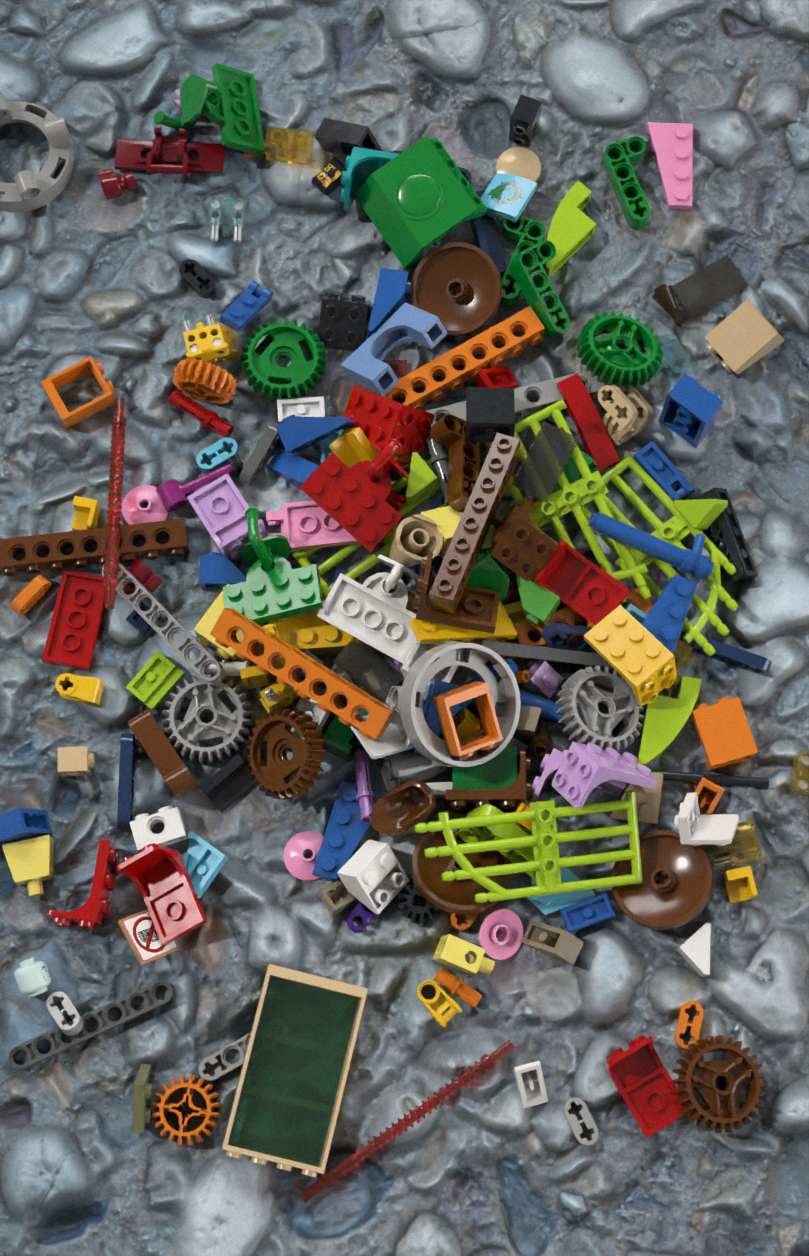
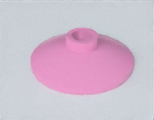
M151 485L138 486L125 496L122 503V514L129 525L165 521L169 512L166 511L156 492L157 487ZM148 502L149 505L147 508H141V503Z
M305 831L296 834L288 841L284 850V862L286 868L294 877L304 881L320 878L314 876L312 872L324 838L323 835L313 831ZM307 850L313 853L310 859H306L303 856Z
M507 909L495 910L484 919L479 932L480 945L485 949V953L489 957L498 960L507 959L514 955L521 945L523 925L518 915L513 911Z

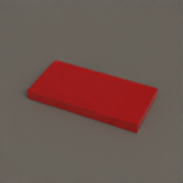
M64 569L42 657L43 663L86 671L91 670L110 589V584L103 576Z

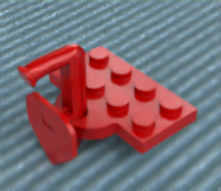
M391 438L383 450L372 442L370 446L378 455L372 461L358 462L351 468L332 452L299 487L370 553L403 519V516L386 502L391 494L392 487L389 474L395 470L405 479L409 477L408 473L391 458L397 450L402 448L400 442L395 438Z

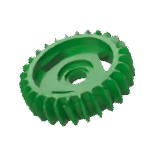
M614 311L610 315L603 312L601 316L596 314L594 319L590 318L583 326L577 341V357L581 358V365H586V372H593L592 378L595 376L600 378L599 382L604 380L608 382V385L616 384L618 388L623 385L626 390L631 385L636 389L638 385L644 386L646 382H650L659 369L663 359L662 343L658 342L659 336L653 335L654 329L646 328L647 323L641 324L639 322L640 318L637 320L632 319L631 314L626 317L623 315V312L619 315H616ZM608 333V334H607L606 336H604L603 338L596 337V336H598V335ZM616 343L624 344L627 349L622 350L618 348Z
M287 317L284 323H280L279 319L276 318L274 325L267 320L266 328L259 324L260 332L257 333L252 330L253 339L246 337L247 345L242 346L243 353L240 355L242 361L241 369L248 385L253 386L255 393L261 390L262 398L269 394L271 402L275 396L279 400L283 399V397L292 399L294 395L300 398V393L302 392L308 396V388L315 390V382L321 383L320 375L325 374L324 367L327 365L325 359L326 351L323 350V342H319V335H314L312 327L306 330L305 322L300 327L296 319L292 324H289ZM273 339L265 351L258 355L257 351L267 341ZM304 342L310 348L314 357L313 360L306 361L299 343ZM280 358H288L291 361L290 365L285 368L280 367L277 364ZM269 378L292 382L283 385L269 382Z

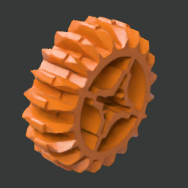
M189 358L181 360L173 373V383L175 386L182 390L184 394H188L190 397L198 399V401L202 400L206 403L210 402L220 405L226 404L231 401L236 391V380L232 374L204 360L199 361Z
M180 1075L179 1084H177L175 1078L170 1079L171 1088L166 1084H162L161 1087L166 1092L164 1095L156 1092L155 1096L160 1098L161 1102H153L152 1107L159 1108V1112H154L151 1115L152 1118L160 1117L161 1119L154 1124L155 1128L165 1127L160 1132L161 1136L164 1137L169 1132L171 1133L168 1142L172 1143L177 1136L178 1145L182 1146L184 1139L187 1138L188 1145L192 1146L194 1144L193 1137L195 1136L199 1143L203 1142L202 1132L209 1137L212 1135L208 1126L217 1128L218 1124L213 1122L212 1118H220L221 1113L214 1112V1108H219L222 1105L220 1102L213 1103L212 1101L219 1096L217 1092L210 1095L208 1093L213 1088L212 1084H208L205 1088L202 1087L205 1082L204 1078H200L197 1084H195V1075H190L189 1082H186L185 1075ZM186 1088V1094H184L181 1102L177 1104L168 1103L174 1093ZM194 1089L199 1091L205 1098L207 1109L198 1108L195 1105ZM189 1102V1107L199 1111V1113L192 1112V1114H188L189 1117L184 1118V1113L174 1108H181V1106H185V1103ZM166 1111L175 1112L178 1115L179 1131L169 1123ZM196 1116L206 1117L197 1129L187 1132V1127L192 1118Z

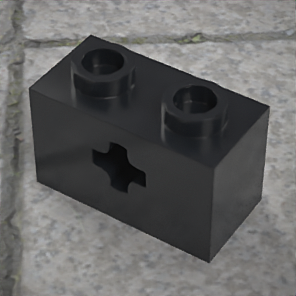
M522 94L520 95L511 115L510 141L519 146H531L540 124L541 101Z

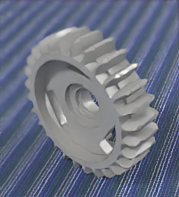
M599 665L594 668L589 666L584 670H578L561 686L562 690L557 694L560 699L556 702V705L561 708L556 713L563 717L558 723H564L566 726L562 732L569 731L571 734L568 740L575 738L577 743L585 745L593 743L604 750L606 747H609L617 752H621L630 746L634 739L640 735L638 731L643 728L640 722L645 717L639 713L644 710V707L638 706L633 690H631L628 683L623 681L624 678L622 676L617 677L616 670L609 673L608 666L602 670ZM594 684L602 686L610 692L598 689L594 686ZM599 703L607 706L608 714H602L599 711ZM622 720L624 722L623 730L614 738L611 735V731Z
M193 675V683L190 684L184 679V688L176 685L177 695L170 692L169 695L173 702L165 701V705L170 710L162 711L164 716L169 717L162 720L164 726H169L164 729V733L166 735L172 734L168 740L170 744L176 742L173 746L174 750L178 751L183 748L181 755L185 757L190 753L189 758L191 761H194L196 756H199L200 763L204 762L205 757H208L210 763H213L214 756L223 761V753L231 757V748L238 752L239 747L237 743H246L242 735H250V731L245 727L252 726L253 723L246 718L252 717L253 713L252 711L245 710L250 708L251 704L250 702H243L247 699L246 693L238 695L241 692L239 685L233 689V680L225 684V677L222 676L218 682L212 683L203 678L198 681L196 676ZM220 693H225L238 709L231 713L218 698ZM189 699L191 703L183 722L177 720L182 703ZM202 712H213V720L210 723H203L200 720ZM223 738L224 740L223 743L213 747L199 746L200 741Z

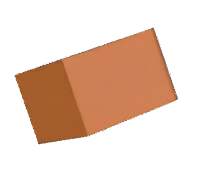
M703 777L693 793H697L700 814H712L725 789Z

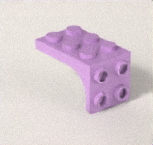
M227 473L187 496V500L222 555H225L229 560L231 558L235 560L242 556V545L250 541L247 518L245 517V511L250 507ZM259 519V533L262 538L267 537L265 524L262 519Z
M572 742L554 776L552 786L574 808L581 809L592 790L605 781L618 780L654 789L658 780L650 774L651 770L648 767L639 764L637 757L628 752L620 754L609 747H606L604 750L593 743L585 745Z
M553 748L551 755L545 754L539 769L542 775L541 777L536 776L531 786V795H533L531 802H536L544 785L551 779H554L568 750L561 752ZM608 780L595 788L619 798L626 782Z

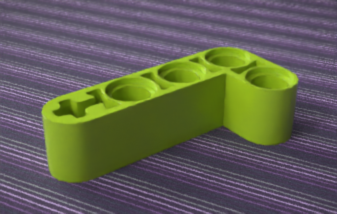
M485 804L469 811L466 818L504 813L492 805ZM516 822L462 828L458 832L459 837L467 843L532 836ZM533 846L497 850L513 863L534 861ZM535 871L526 872L536 880Z

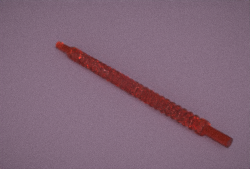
M117 397L115 400V417L112 419L111 425L112 445L110 449L112 451L110 452V480L108 482L110 485L108 490L110 492L108 493L109 498L107 500L109 504L107 505L108 516L106 519L108 522L106 523L107 534L105 536L107 539L105 541L107 545L105 550L107 552H105L106 558L104 562L106 564L104 565L105 576L103 577V585L105 586L104 607L106 609H114L115 587L118 586L117 576L119 575L117 571L119 566L117 564L119 563L118 557L120 556L118 552L120 551L119 539L121 537L119 535L121 532L120 515L122 514L121 497L123 496L121 492L123 491L122 474L124 473L123 457L125 455L124 439L126 437L125 399L122 397Z
M509 1040L491 1054L483 1055L479 1063L475 1061V1066L472 1067L470 1065L468 1071L463 1070V1075L457 1074L456 1080L452 1078L451 1084L445 1083L446 1087H440L438 1093L433 1092V1097L427 1096L428 1100L426 1102L422 1100L421 1106L415 1105L416 1109H410L408 1115L403 1114V1119L398 1118L396 1124L392 1122L391 1128L385 1127L386 1131H380L378 1137L373 1136V1141L368 1140L366 1146L362 1144L361 1150L355 1149L356 1153L354 1155L350 1153L348 1159L343 1158V1163L340 1164L338 1162L336 1168L331 1167L330 1172L325 1171L324 1174H321V1179L300 1193L302 1199L306 1203L326 1187L329 1189L333 1187L337 1179L341 1181L342 1175L347 1176L349 1170L353 1172L354 1166L359 1167L360 1162H366L365 1158H372L371 1154H377L379 1148L383 1150V1145H389L391 1139L395 1141L396 1135L402 1136V1131L407 1132L409 1126L414 1127L413 1123H419L421 1117L425 1119L426 1113L432 1114L431 1110H437V1105L439 1104L444 1105L443 1101H449L451 1095L455 1097L456 1091L461 1092L463 1086L467 1088V1083L470 1082L472 1084L474 1078L479 1079V1074L485 1075V1070H492L497 1061L515 1049L514 1045Z

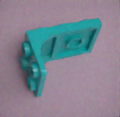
M353 147L351 156L347 155L345 169L347 171H343L341 177V185H344L345 188H342L340 202L344 203L345 211H349L351 201L355 197L354 195L368 177L399 154Z

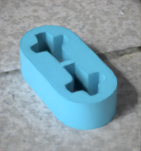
M223 438L200 451L196 457L198 468L204 473H210L228 463L227 459L230 458L232 460V457L234 459V456L238 455L239 449L236 441L232 438ZM225 445L229 448L232 447V452L228 454L227 451H224L223 447ZM203 458L211 459L212 464L207 465L204 463Z

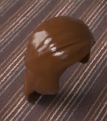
M407 781L392 789L372 806V812L369 814L371 818L369 823L373 829L382 835L392 836L405 832L417 823L425 821L434 811L436 801L433 791L422 781Z

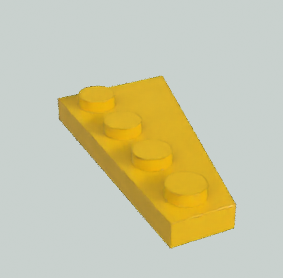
M499 601L494 634L418 620L416 617L412 618L409 622L419 644L444 643V641L462 640V642H471L473 639L496 640V638L503 637L515 639L518 635L501 601Z

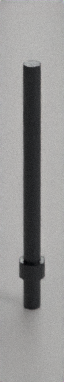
M651 770L654 773H662L663 780L699 783L703 777L718 785L769 787V778Z

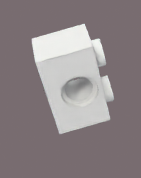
M166 806L158 810L159 813L150 816L149 813L140 814L134 817V821L129 822L139 853L148 844L155 843L161 846H168L188 839L178 807ZM156 823L164 824V830L160 834L152 833V828Z

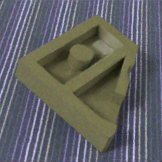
M141 1064L134 1082L133 1133H144L147 1123H151L152 1108H149V1099L152 1097V1084L150 1083L152 1064Z

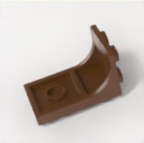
M527 495L522 501L517 499L510 509L511 512L508 515V519L503 517L496 526V531L493 534L494 537L490 542L493 544L490 555L525 581H531L556 551L558 545L553 539L542 532L530 518L534 500Z
M428 552L427 560L422 559L419 574L424 575L423 577L418 576L416 591L420 592V594L415 593L413 608L417 609L416 619L494 634L500 591L466 585L454 615L435 610L430 606L429 592L437 575L431 566L433 553Z
M520 750L518 777L505 788L445 790V808H450V810L455 812H464L465 808L476 809L488 804L500 808L502 812L515 811V808L521 802L525 804L531 796V781H526V777H529L530 757L525 756V750Z

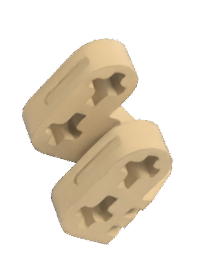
M605 385L598 391V400L607 411L603 423L609 437L616 445H621L641 432L653 418L652 407L632 386L626 390L623 385L620 388L614 385ZM607 392H613L611 395L613 400H607L609 396ZM637 408L644 409L642 411L643 417H638L639 411Z

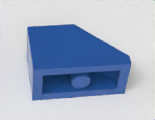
M217 552L200 555L199 584L202 590H223V587L227 584L233 585L246 581V577L225 555Z

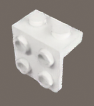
M387 697V700H386V702H385V704H386L387 706H389L388 697ZM394 709L397 712L381 738L367 739L359 733L360 729L354 725L350 727L372 759L382 758L414 748L403 728L400 709ZM369 715L361 716V719L366 721Z
M687 793L684 802L680 803V812L678 815H675L674 824L675 829L679 830L681 844H690L692 846L715 844L716 846H724L732 842L739 823V816L736 814H700L697 793Z

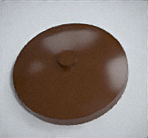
M453 242L441 245L429 252L421 260L414 272L411 284L412 304L419 309L438 316L448 333L446 336L469 335L484 327L495 315L502 297L501 274L494 260L486 252L472 244Z
M659 830L639 836L643 883L612 887L618 905L631 920L651 929H672L690 922L704 909L712 892L713 872L707 855L700 846L681 844L680 834L675 831ZM627 844L623 850H630V844ZM631 859L615 861L612 877L632 874Z
M427 831L420 837L412 855L411 872L416 887L431 904L450 913L475 914L491 908L498 902H475L476 894L491 891L472 879L443 881L442 873L446 871L455 872V870H462V868L452 855L436 856L434 858L425 857V849L447 846L444 835ZM457 835L455 839L457 844L467 843ZM497 850L464 854L474 868L511 864V861ZM511 874L489 876L488 878L507 890Z

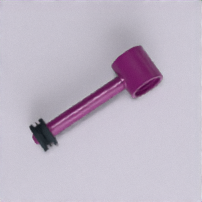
M235 455L234 459L233 457L232 460L230 458L227 459L229 464L181 486L176 479H173L157 487L156 492L167 512L176 511L187 504L186 494L215 481L227 473L233 472L235 476L238 473L240 474L243 469V462Z

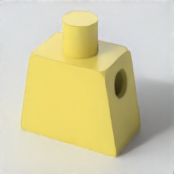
M50 835L3 844L2 848L14 882L19 886L27 884L29 897L44 895L42 881L50 880L54 877L53 838Z
M451 934L441 936L432 959L469 975L476 974L477 971L490 975L495 961L483 956L485 949ZM466 954L470 956L469 963L465 960Z

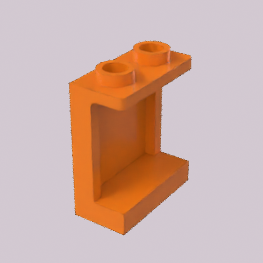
M731 696L723 697L717 700V704L710 706L708 703L699 704L694 707L690 714V719L694 720L707 758L705 764L708 771L754 758L758 754L739 697L734 699Z

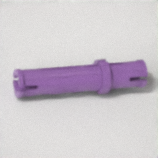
M357 751L353 754L358 788L356 801L360 807L361 822L368 824L371 820L369 814L372 812L376 795L372 788L369 754L367 751Z

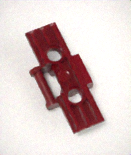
M155 127V139L153 141L117 139L115 169L146 170L147 175H152V173L183 174V177H188L189 172L223 174L225 146L222 143L188 142L187 129L179 128L180 137L163 136L162 128ZM150 151L149 153H147V158L143 159L142 154L144 152ZM195 153L199 158L197 161L189 160L188 155Z

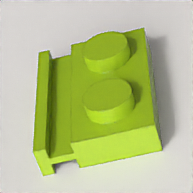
M157 651L125 688L154 711L185 674Z

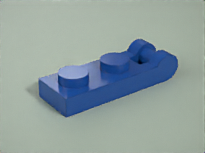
M254 280L251 281L248 288L221 314L219 322L239 333L269 303L273 296V291L268 288L263 289L259 283Z
M653 441L634 454L633 458L673 501L681 500L685 496L689 497L694 493L691 484ZM676 483L680 487V489L677 491H675L672 488V486Z

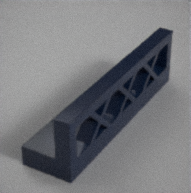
M486 190L476 191V194L481 198ZM484 214L481 217L469 220L476 247L486 252L494 260L501 276H503L507 265L494 218Z

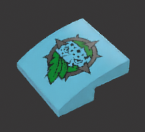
M496 173L481 197L483 204L488 209L485 214L492 218L500 215L516 223L536 191L537 183L516 175Z

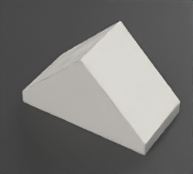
M705 923L677 949L701 977L710 975L711 923Z
M540 1061L514 1067L513 1073L523 1108L548 1102Z

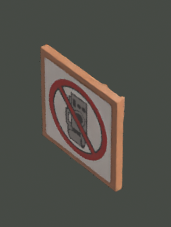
M148 909L118 921L141 966L180 950L176 940L168 945L161 944Z

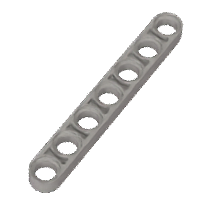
M108 561L103 566L102 576L204 680L214 683L222 678L224 670L218 660L122 564L117 561ZM118 566L120 569L118 577L111 579L108 574L110 568ZM134 582L136 585L135 592L131 595H126L124 591L126 584ZM144 599H150L152 601L151 608L148 611H142L140 607L141 602ZM166 615L168 617L167 625L159 628L156 623L158 617ZM178 631H182L185 636L183 642L175 644L173 642V635ZM193 648H199L201 651V656L196 661H192L189 658V653ZM211 664H215L218 670L217 674L211 678L207 677L206 668Z

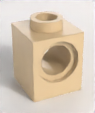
M87 746L57 748L58 773L62 777L91 775V768H95V754L91 753Z

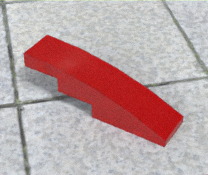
M576 373L558 382L556 387L567 405L566 410L577 428L576 432L586 451L597 462L596 469L600 472L618 463L620 460L579 374Z

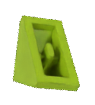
M412 452L406 491L407 505L410 506L439 486L438 477L416 452Z
M674 500V506L693 528L707 530L728 506V500Z

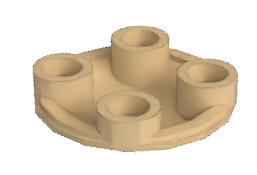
M514 147L507 149L500 155L497 160L496 171L497 173L516 175L535 182L540 177L541 163L533 151L524 147Z

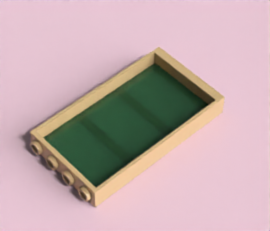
M268 964L221 1148L227 1150L226 1156L241 1159L242 1154L252 1156L251 1162L266 1165L267 1160L277 1162L276 1168L292 1171V1167L302 1169L301 1174L316 1178L318 1173L324 1174L368 988Z

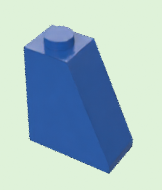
M16 808L0 815V848H2L3 844L52 834L47 810Z

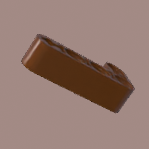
M446 414L430 428V435L436 443L449 448L447 500L453 510L460 512L465 509L479 476L480 442L466 441V421L454 415Z
M148 709L127 721L177 800L198 788L191 773Z

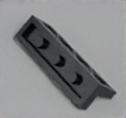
M714 487L693 498L692 500L708 498L728 500V506L716 518L720 526L717 535L711 532L710 526L707 530L702 529L703 533L717 548L720 541L726 543L728 549L725 557L737 570V575L728 579L724 567L720 565L723 587H727L741 579L751 580L757 577V570L727 489Z

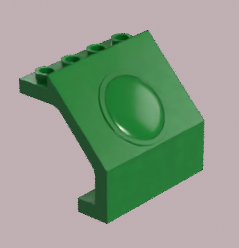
M427 135L373 172L354 195L404 268L418 265L424 258L422 253L427 247L461 223L481 217L488 211L481 198L476 194L469 181L457 167L455 161L447 153L443 144L438 138L429 139Z

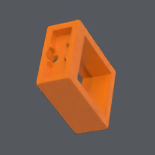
M91 356L41 381L46 394L66 428L116 403L113 396L116 391L111 381L106 382L102 376L105 374L103 367L99 361L95 363ZM92 372L104 395L69 413L57 390Z
M475 681L433 697L449 755L459 756L460 759L467 758L474 754L473 751L491 749L495 747L496 742L503 740L487 682ZM475 698L485 734L459 743L449 707Z

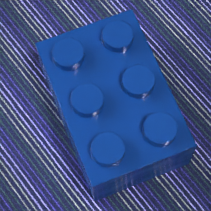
M684 374L667 394L659 421L697 448L713 429L723 401L717 393L704 388L698 379Z

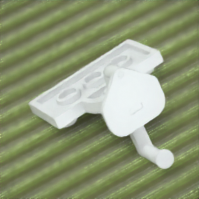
M379 554L377 559L393 568L391 572L376 573L368 577L363 584L340 573L317 617L403 664L416 641V637L409 625L410 620L415 618L416 614L405 609L408 602V591L401 578L403 575H406L417 581L419 575L404 565Z

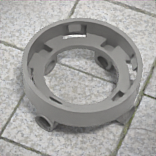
M0 92V126L16 122L26 123L39 129L49 142L48 160L44 168L36 176L33 171L25 170L15 175V183L0 181V194H4L2 199L0 198L1 211H31L51 202L67 185L74 163L73 150L68 138L70 135L63 117L57 118L49 110L33 103L20 101L6 102L3 93ZM59 161H64V168H61L57 178H51L59 165Z
M444 641V644L426 651L411 666L403 685L393 686L388 696L390 708L400 709L402 725L410 742L422 755L432 760V765L469 767L491 760L510 742L517 728L520 716V692L511 668L496 652L475 643ZM488 660L491 661L501 677L498 682L490 669L485 665ZM455 665L472 670L483 682H487L503 740L495 743V747L485 750L481 755H478L475 750L472 756L462 759L459 756L448 754L445 741L432 732L423 712V697L429 681L440 670ZM483 726L480 729V731L469 740L484 735L485 733Z

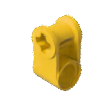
M64 673L57 677L55 687L62 698L91 706L100 705L105 681L94 677H83ZM68 682H70L73 687H68L67 691H65L63 685L67 686Z
M424 981L417 988V998L443 1028L447 1027L446 1023L456 1013L462 1012L459 1005L434 981ZM427 985L432 986L435 990L434 998L429 1000L421 995L422 987ZM448 1007H450V1009L442 1016L441 1014H442Z

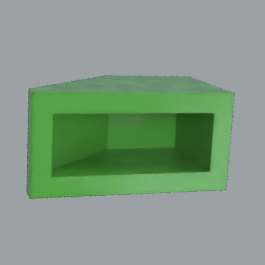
M516 574L515 577L524 615L526 616L525 619L535 626L541 624L545 627L560 605V597L532 580L525 581Z

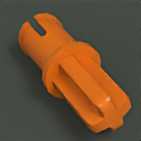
M444 967L439 969L433 979L452 992V996L457 995L472 1007L477 1006L482 998L479 992L464 983L463 978H457Z

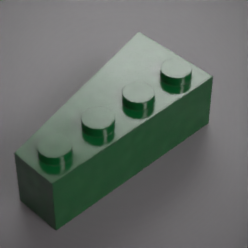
M368 660L366 665H363L357 673L355 684L360 689L383 702L394 681L395 673ZM344 696L345 701L342 707L345 708L347 706V698ZM365 708L360 709V717L368 715V711ZM334 714L332 723L322 736V739L325 740L322 743L323 749L350 763L353 754H355L361 742L350 726L338 720L339 716Z

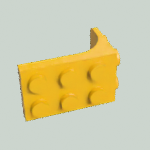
M621 605L584 635V640L626 680L636 696L637 703L641 707L646 703L650 704L653 702L661 690L669 688L676 681L677 672L674 655Z

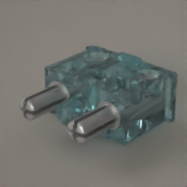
M208 197L209 229H211L210 240L214 242L215 234V242L218 241L219 229H223L222 235L225 237L230 236V230H234L233 241L237 243L238 231V243H240L242 230L246 231L247 210L250 208L248 199Z

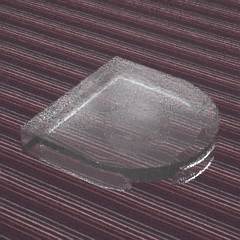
M571 964L521 976L528 1005L531 1011L540 1019L551 1022L559 1021L569 1016L574 1010L578 1000V991Z

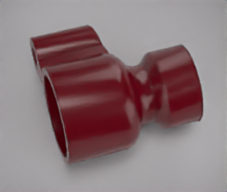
M112 169L98 172L106 200L122 196L125 190L129 192L137 190L132 172L125 173L122 177H118Z
M138 559L128 569L152 593L163 583L158 576ZM130 582L126 584L124 588L126 595H131L135 592V583Z

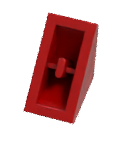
M508 366L480 369L477 374L478 387L515 389L519 386Z

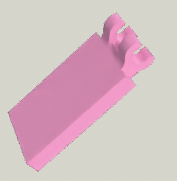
M313 500L282 503V510L266 512L268 526L281 524V533H270L268 536H285L291 545L292 551L358 544L354 537Z

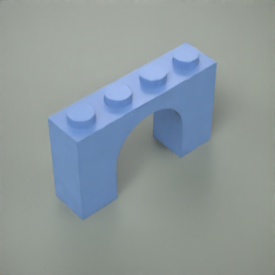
M405 302L341 366L352 382L385 396L399 382L389 364L382 362L385 356L393 348L406 342H417L433 349L448 333L438 316Z

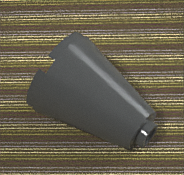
M414 748L382 757L384 766H380V772L387 792H390L407 781L418 780L425 782L445 772L447 766L432 765V760L420 753L414 752Z

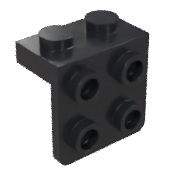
M329 292V295H325L321 303L318 330L319 342H323L325 346L357 350L364 343L367 313L370 310L371 301L365 300L366 297L360 295H352V298L343 297L342 293Z

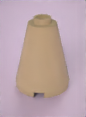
M418 514L402 520L396 529L389 559L407 568L421 564L422 559L427 560L428 552L433 553L432 559H434L443 546L442 533H439L436 527L437 524L427 516Z

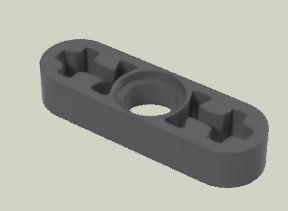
M275 423L269 424L240 473L239 480L249 486L256 480L280 439L276 429L278 425Z

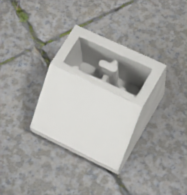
M369 839L337 872L348 892L375 914H379L410 881L389 844Z

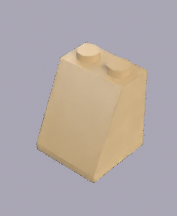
M748 299L705 336L709 342L706 345L707 348L714 355L719 354L724 359L721 364L729 373L734 371L737 374L743 372L785 341L759 309Z

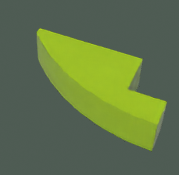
M579 180L560 202L548 231L547 240L551 241L556 248L555 257L544 263V270L548 278L595 234L596 223L581 211L590 203L592 191Z
M682 676L679 681L677 699L657 695L653 702L650 704L646 703L645 718L642 724L643 728L637 753V762L644 766L650 764L678 736L694 708L702 679Z

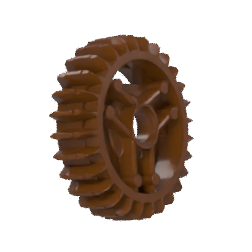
M295 708L270 710L269 714H263V720H257L258 727L252 728L254 736L248 737L251 740V745L246 746L250 749V755L246 757L250 758V764L247 765L248 768H252L250 776L256 777L254 784L260 785L259 791L265 792L266 796L283 800L300 798L303 794H308L309 789L315 788L314 781L320 780L318 772L324 771L320 767L321 762L326 761L322 759V753L326 752V750L322 749L321 745L325 740L319 737L322 731L316 730L318 723L312 722L313 717L307 715L304 711H299ZM291 725L297 731L299 737L291 731ZM290 747L293 751L291 760L287 758V750ZM297 772L296 776L290 781V776Z
M718 1035L714 1039L713 1036H707L705 1040L701 1038L696 1040V1044H689L688 1048L690 1051L685 1050L681 1052L685 1060H676V1063L681 1068L673 1069L672 1071L678 1075V1079L671 1081V1083L678 1084V1089L673 1090L672 1093L680 1094V1098L675 1103L684 1104L685 1107L680 1112H690L687 1120L694 1121L697 1119L696 1127L699 1128L705 1125V1131H712L714 1129L715 1133H722L723 1129L726 1133L732 1132L733 1128L738 1130L742 1128V1124H749V1117L757 1116L754 1109L763 1107L757 1101L766 1097L760 1093V1089L767 1087L764 1084H760V1079L766 1075L758 1074L757 1070L762 1067V1064H754L753 1061L757 1058V1055L748 1056L750 1048L745 1047L741 1049L742 1041L733 1043V1037L724 1039L722 1035ZM720 1051L726 1053V1060L704 1062L703 1054ZM719 1076L724 1077L727 1081V1088L724 1091L718 1090L715 1085V1081ZM743 1083H745L746 1095L739 1108L735 1105ZM692 1088L697 1091L708 1107L706 1111L695 1100Z

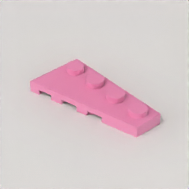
M647 122V131L652 141L651 146L656 156L657 168L661 175L668 209L691 210L693 124Z

